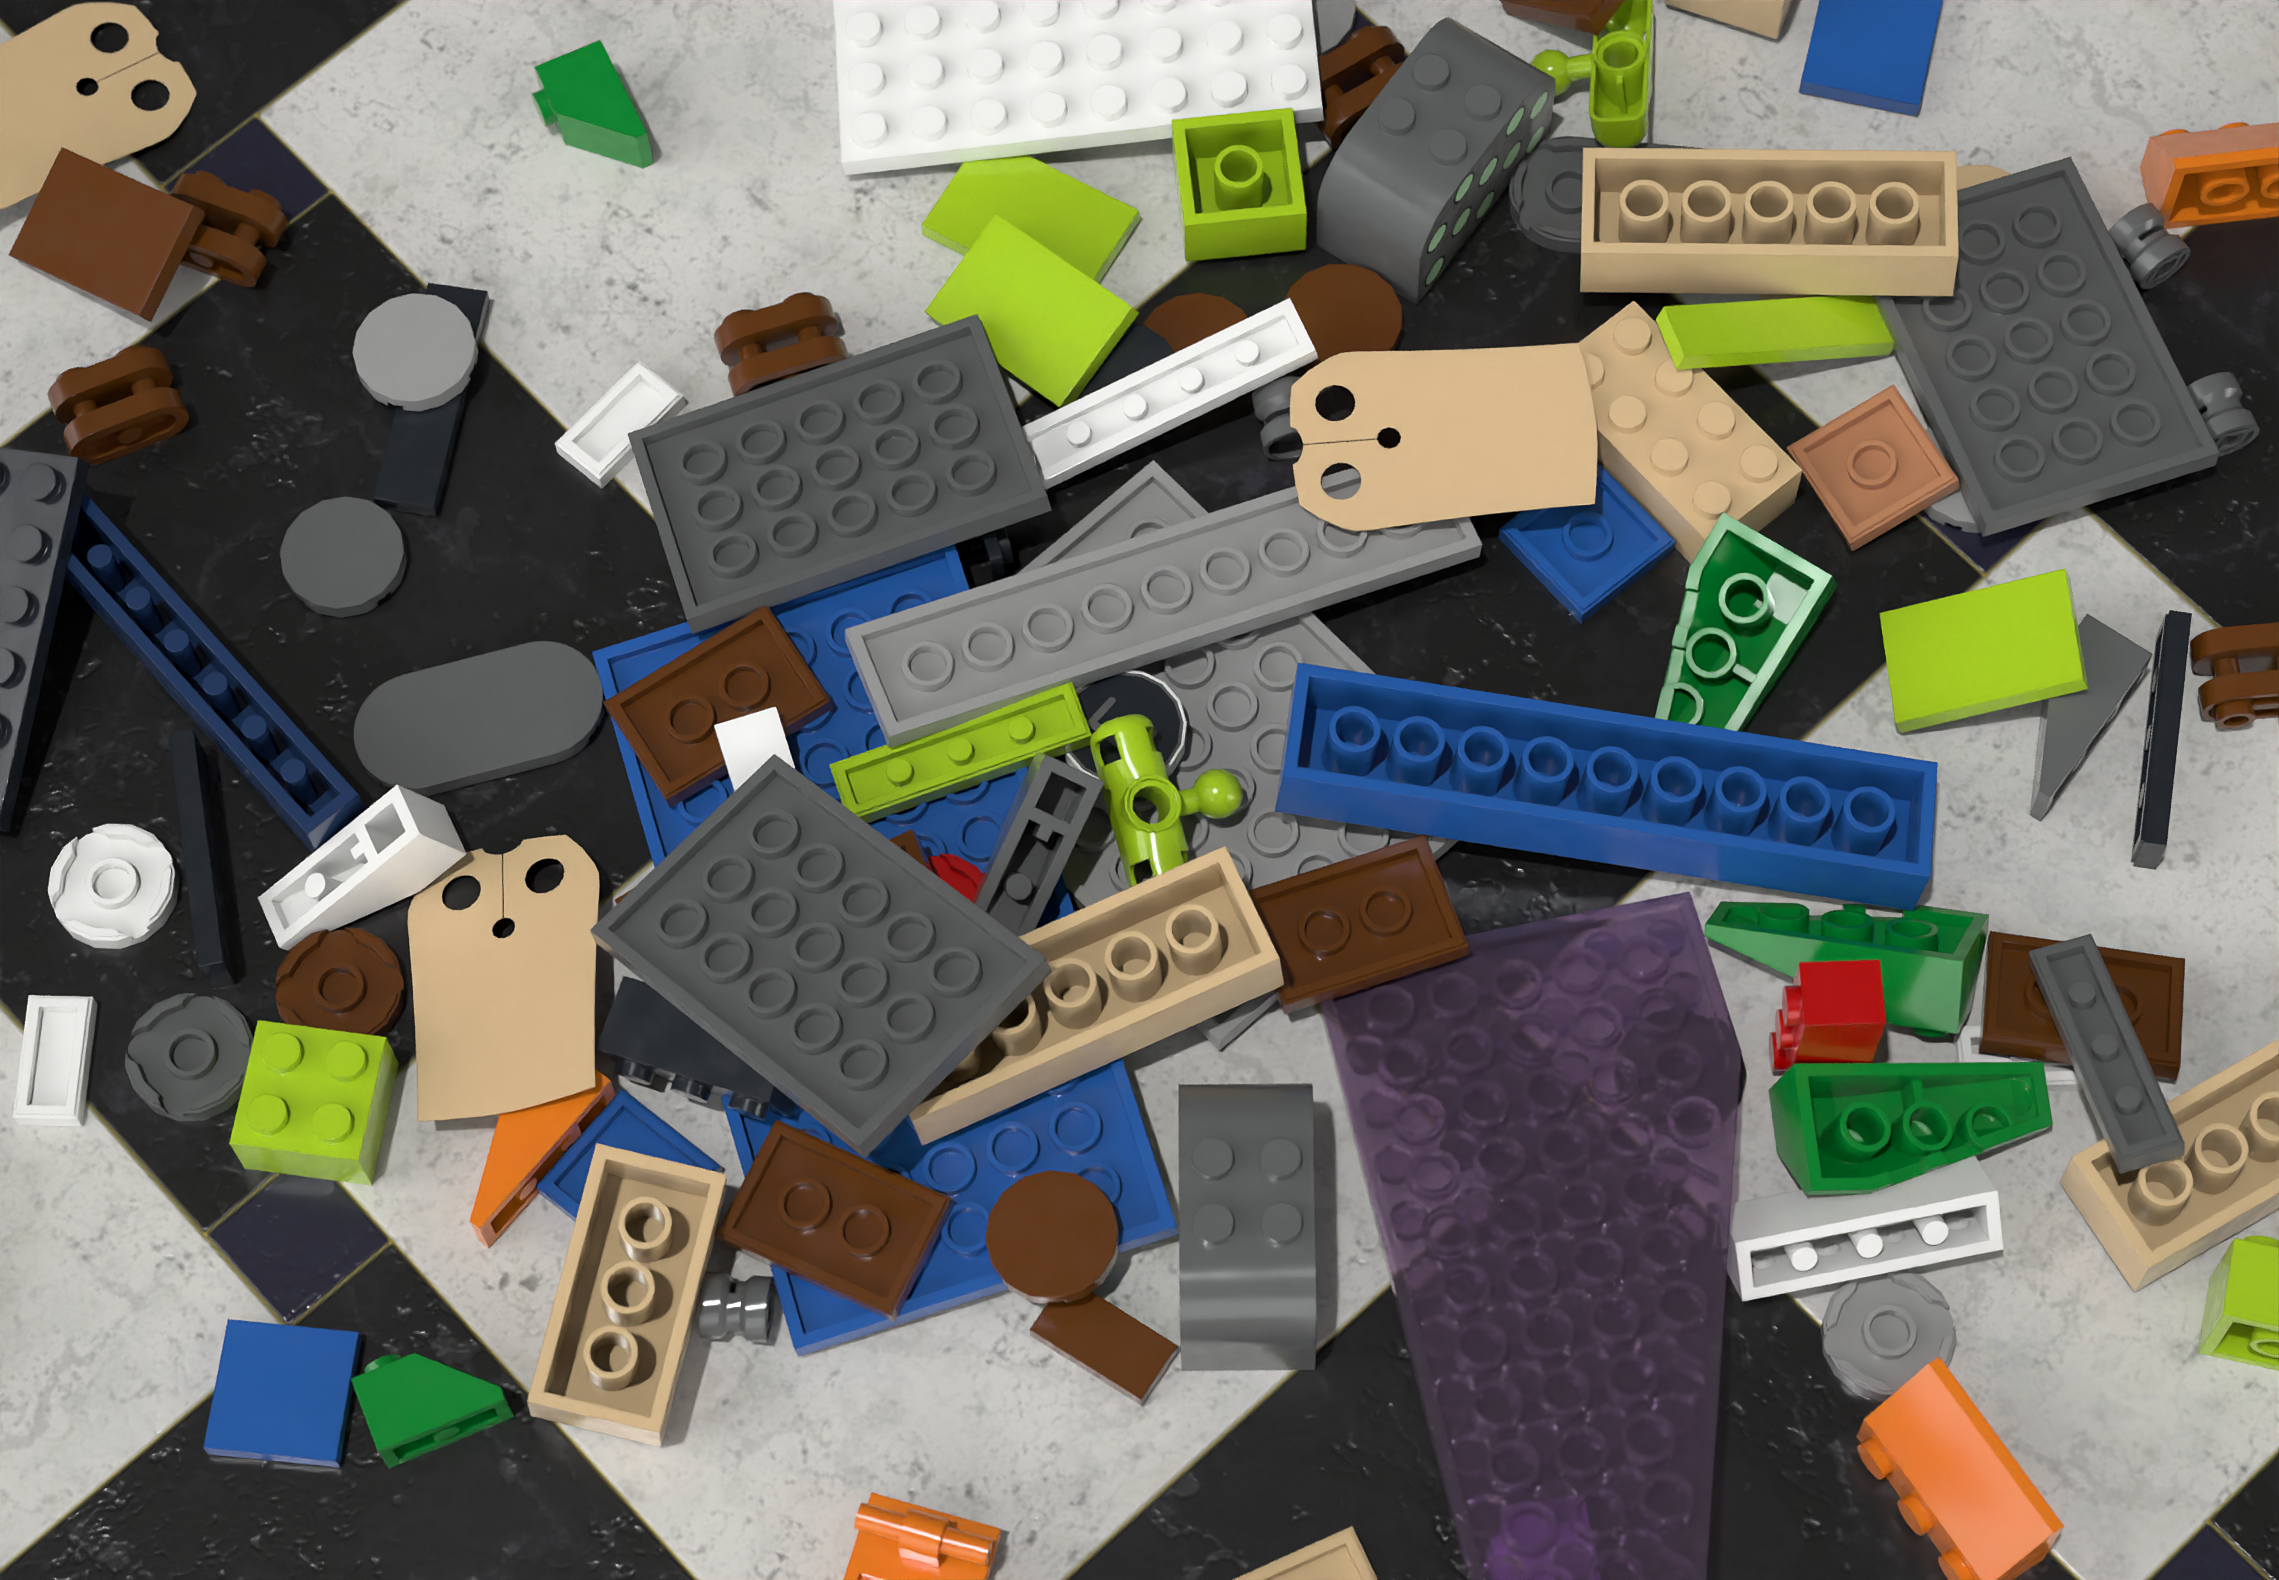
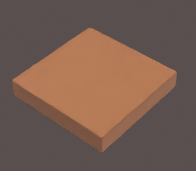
M1894 384L1786 447L1789 457L1802 469V477L1852 552L1960 488L1959 479Z

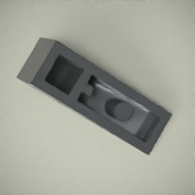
M2088 613L2078 625L2088 689L2042 700L2030 816L2040 822L2142 681L2152 657V653Z
M1036 752L1008 811L972 902L1018 937L1035 930L1104 782L1051 756Z

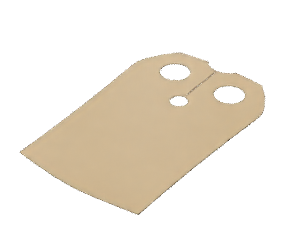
M112 2L76 4L0 44V210L40 192L61 147L104 165L168 138L189 113L197 93L180 62H172L159 53L156 46V37L159 33L134 5ZM107 22L120 24L127 30L129 41L118 52L103 53L93 47L90 41L94 28ZM84 78H91L98 82L99 87L93 95L84 96L77 92V82ZM156 80L168 88L170 97L167 104L161 109L144 111L132 102L131 92L133 88L142 81Z
M1580 343L1459 350L1345 352L1332 356L1313 367L1291 386L1290 427L1297 430L1303 444H1310L1303 445L1299 461L1293 464L1300 506L1318 518L1338 527L1352 531H1367L1486 514L1595 504L1598 449L1597 421ZM1338 385L1349 389L1355 398V409L1352 414L1340 421H1328L1321 417L1316 410L1315 402L1319 392L1324 388ZM1385 428H1394L1401 436L1400 443L1391 449L1383 448L1378 443V433ZM1337 463H1347L1355 467L1361 476V487L1357 493L1343 500L1328 496L1321 485V477L1324 471Z
M567 835L523 840L517 848L503 854V865L502 854H489L484 852L482 848L466 852L464 857L423 890L415 894L408 910V934L415 1016L418 1122L508 1113L595 1087V978L597 943L590 929L598 923L600 880L599 872L594 862L584 849ZM553 858L558 860L563 865L565 871L561 883L555 889L546 893L531 891L525 881L530 867L542 859ZM469 875L480 882V896L470 907L463 910H452L444 905L442 900L443 890L454 878ZM504 889V918L513 920L515 928L510 936L497 938L493 935L492 930L494 924L503 918Z

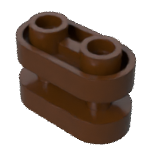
M1365 26L1352 34L1344 45L1326 55H1317L1324 110V121H1318L1317 126L1335 149L1340 147L1353 126L1404 63L1399 62L1404 55L1405 48L1388 26H1378L1375 28L1373 26Z
M196 171L195 174H181L169 195L193 205L205 212L180 265L239 286H255L267 263L266 258L255 245L263 247H274L277 245L288 224L286 216L281 212L282 205L268 193L252 189L248 193L227 186L217 176L205 171Z
M800 292L787 297L782 303L755 311L751 309L738 310L724 318L722 324L714 333V341L721 361L725 365L733 367L728 374V382L734 397L850 357L845 342L841 338L833 336L837 331L838 322L829 299L810 292Z
M133 345L121 350L115 357L88 367L68 369L57 377L56 382L50 387L47 395L57 421L67 425L63 432V438L71 457H78L90 465L102 464L166 440L179 433L187 425L189 414L181 394L176 389L170 388L173 375L161 350L144 345Z
M2279 622L2216 628L2203 632L2190 641L2189 646L2195 672L2202 675L2215 676V678L2206 681L2198 688L2203 718L2217 722V726L2220 728L2233 729L2249 725L2255 719L2279 717Z

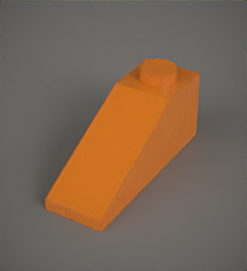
M595 1069V1087L533 1107L499 1114L470 1217V1223L479 1241L486 1247L490 1248L538 1194L536 1185L616 1096L611 1080L597 1069Z

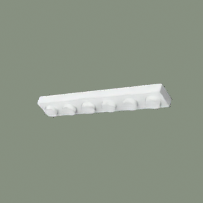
M1289 298L1021 428L1046 490L1319 358Z

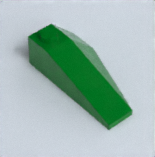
M1722 512L1689 567L1685 584V596L1679 622L1676 625L1673 636V648L1655 718L1743 732L1808 635L1836 589L1837 584L1833 576Z
M1721 901L1705 923L1704 936L1795 978L1799 962L1880 960L1886 1021L1894 1025L1911 1027L1915 1033L1923 1036L1940 1037L1949 1033L1958 1034L1971 1011L1988 930L1989 914L1916 905L1913 911L1902 910V917H1875L1865 913L1864 904H1842V910L1829 911L1823 915H1809L1810 910L1799 903Z
M2043 1062L1793 1064L1768 1090L1777 1153L1807 1195L1872 1194L2043 1131L2053 1125Z

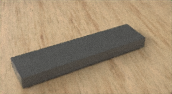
M2092 934L2029 951L2031 971L2119 1173L2122 1174L2184 1156L2185 1142Z

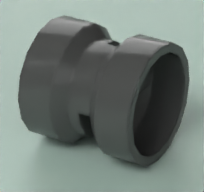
M2145 203L2129 211L2108 231L2121 257L2130 263L2131 276L2142 289H2150L2167 280L2184 265L2191 253L2190 248L2179 235L2169 234L2164 228L2165 219L2153 203Z
M2215 373L2187 386L2220 452L2218 457L2243 448L2258 436L2260 429L2251 410L2244 409L2240 403L2243 392L2234 373Z
M1301 377L1277 378L1256 388L1252 393L1255 416L1264 423V428L1260 432L1263 451L1270 459L1284 461L1299 459L1302 455L1303 445H1310L1303 444L1297 430L1290 427L1291 386Z
M705 1272L699 1302L698 1327L700 1338L721 1339L729 1331H733L734 1334H741L747 1342L767 1343L771 1334L774 1313L775 1286L773 1276L752 1275L748 1280L736 1283L733 1282L727 1273Z

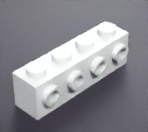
M1976 1156L1872 1194L1807 1195L1802 1189L1716 1207L1723 1265L1742 1302L2003 1250L1998 1190Z

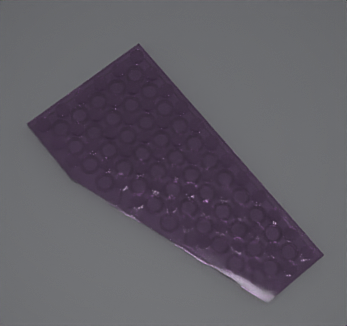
M1688 891L1467 935L1465 937L1469 945L1468 956L1318 1003L1468 1580H1706L1741 1048L1691 892Z

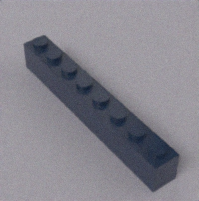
M84 492L65 578L311 853H314L365 811L358 793Z

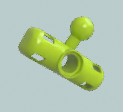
M1625 0L1603 28L1609 34L1601 37V32L1598 35L1593 34L1592 53L1568 57L1559 50L1546 49L1536 54L1530 61L1531 65L1555 79L1554 97L1566 92L1573 81L1591 78L1589 96L1591 128L1596 140L1607 148H1633L1642 142L1648 132V113L1650 98L1653 92L1651 74L1655 16L1652 0ZM1644 33H1646V41L1643 39Z
M1141 714L1125 715L1109 720L1100 725L1090 739V748L1099 780L1104 782L1102 791L1129 888L1137 885L1134 867L1140 862L1149 859L1153 877L1188 862L1187 854L1189 850L1179 817L1201 812L1203 815L1213 819L1226 818L1235 813L1243 799V790L1238 778L1230 771L1221 768L1210 769L1202 773L1195 780L1193 787L1177 791L1176 787L1169 781L1162 753L1158 752L1155 748L1153 741L1154 726L1151 720ZM1114 735L1121 759L1105 766L1100 753V742ZM1134 797H1144L1155 804L1159 818L1157 823L1149 824L1136 816L1133 810Z

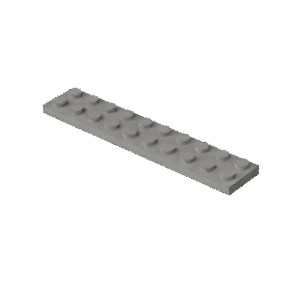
M1353 467L1322 477V489L1328 496L1334 499L1343 500L1350 498L1361 487L1360 473ZM1296 486L847 628L845 629V642L887 745L891 748L953 728L1066 683L1072 682L1074 688L1477 558L1480 556L1482 543L1469 517L1367 531L1344 529L1318 518L1300 506Z

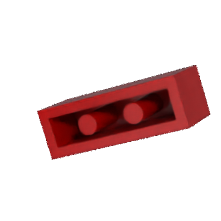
M1880 960L1799 962L1792 986H1783L1782 1009L1776 1010V1032H1770L1771 1071H1782L1783 1075L1793 1064L1872 1063L1886 1024Z

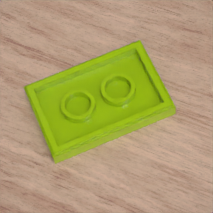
M1029 155L963 162L921 226L923 236L965 256L995 213H997L1099 283L1139 223L1140 217L1138 209Z
M995 213L924 311L942 326L978 314L996 363L1059 408L1076 401L1139 314L1131 305L997 213Z
M2065 568L1880 613L1895 724L1901 733L2088 689L2071 580Z

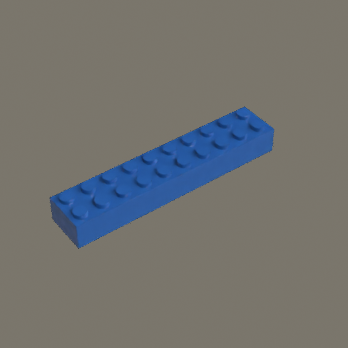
M1298 662L1289 703L1275 812L1913 911L1931 875L1938 762Z

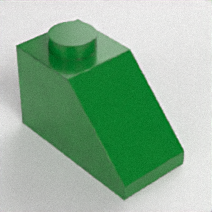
M601 39L534 66L540 90L531 93L534 105L545 127L555 123L565 145L640 168L654 164L647 132Z
M416 1353L405 1357L401 1354L383 1356L369 1363L364 1369V1374L351 1378L377 1451L388 1468L402 1464L514 1417L501 1387Z

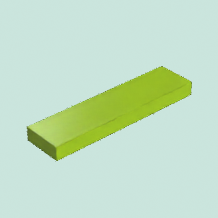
M1836 295L1664 306L1656 318L1677 370L1890 355L1894 349V341L1872 295Z
M1070 682L953 728L891 748L886 744L829 764L843 806L866 823L950 793L975 786L987 780L989 781L1015 772L1024 767H1029L1036 752L1044 753L1054 758L1089 746L1092 735L1073 683Z

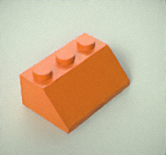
M2235 122L2226 124L2219 129L2197 132L2173 129L2163 132L2158 136L2150 137L2140 165V172L2147 203H2153L2165 219L2164 228L2172 229L2278 217L2279 122L2250 126L2247 123Z
M1940 1357L1928 1363L1864 1418L1856 1436L1861 1442L1857 1446V1450L1863 1463L1878 1480L1886 1477L1901 1497L1897 1504L1903 1518L1916 1534L1922 1536L1927 1533L1942 1554L1938 1557V1562L1948 1580H2013L2044 1559L2063 1529V1523Z

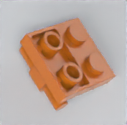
M871 1492L868 1503L862 1502L856 1515L854 1529L859 1530L843 1580H989L1002 1537L1001 1528Z

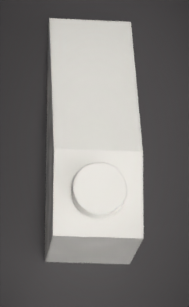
M396 785L258 897V900L279 948L288 951L311 933L328 929L329 932L420 892L464 857L466 852L444 805L400 785Z

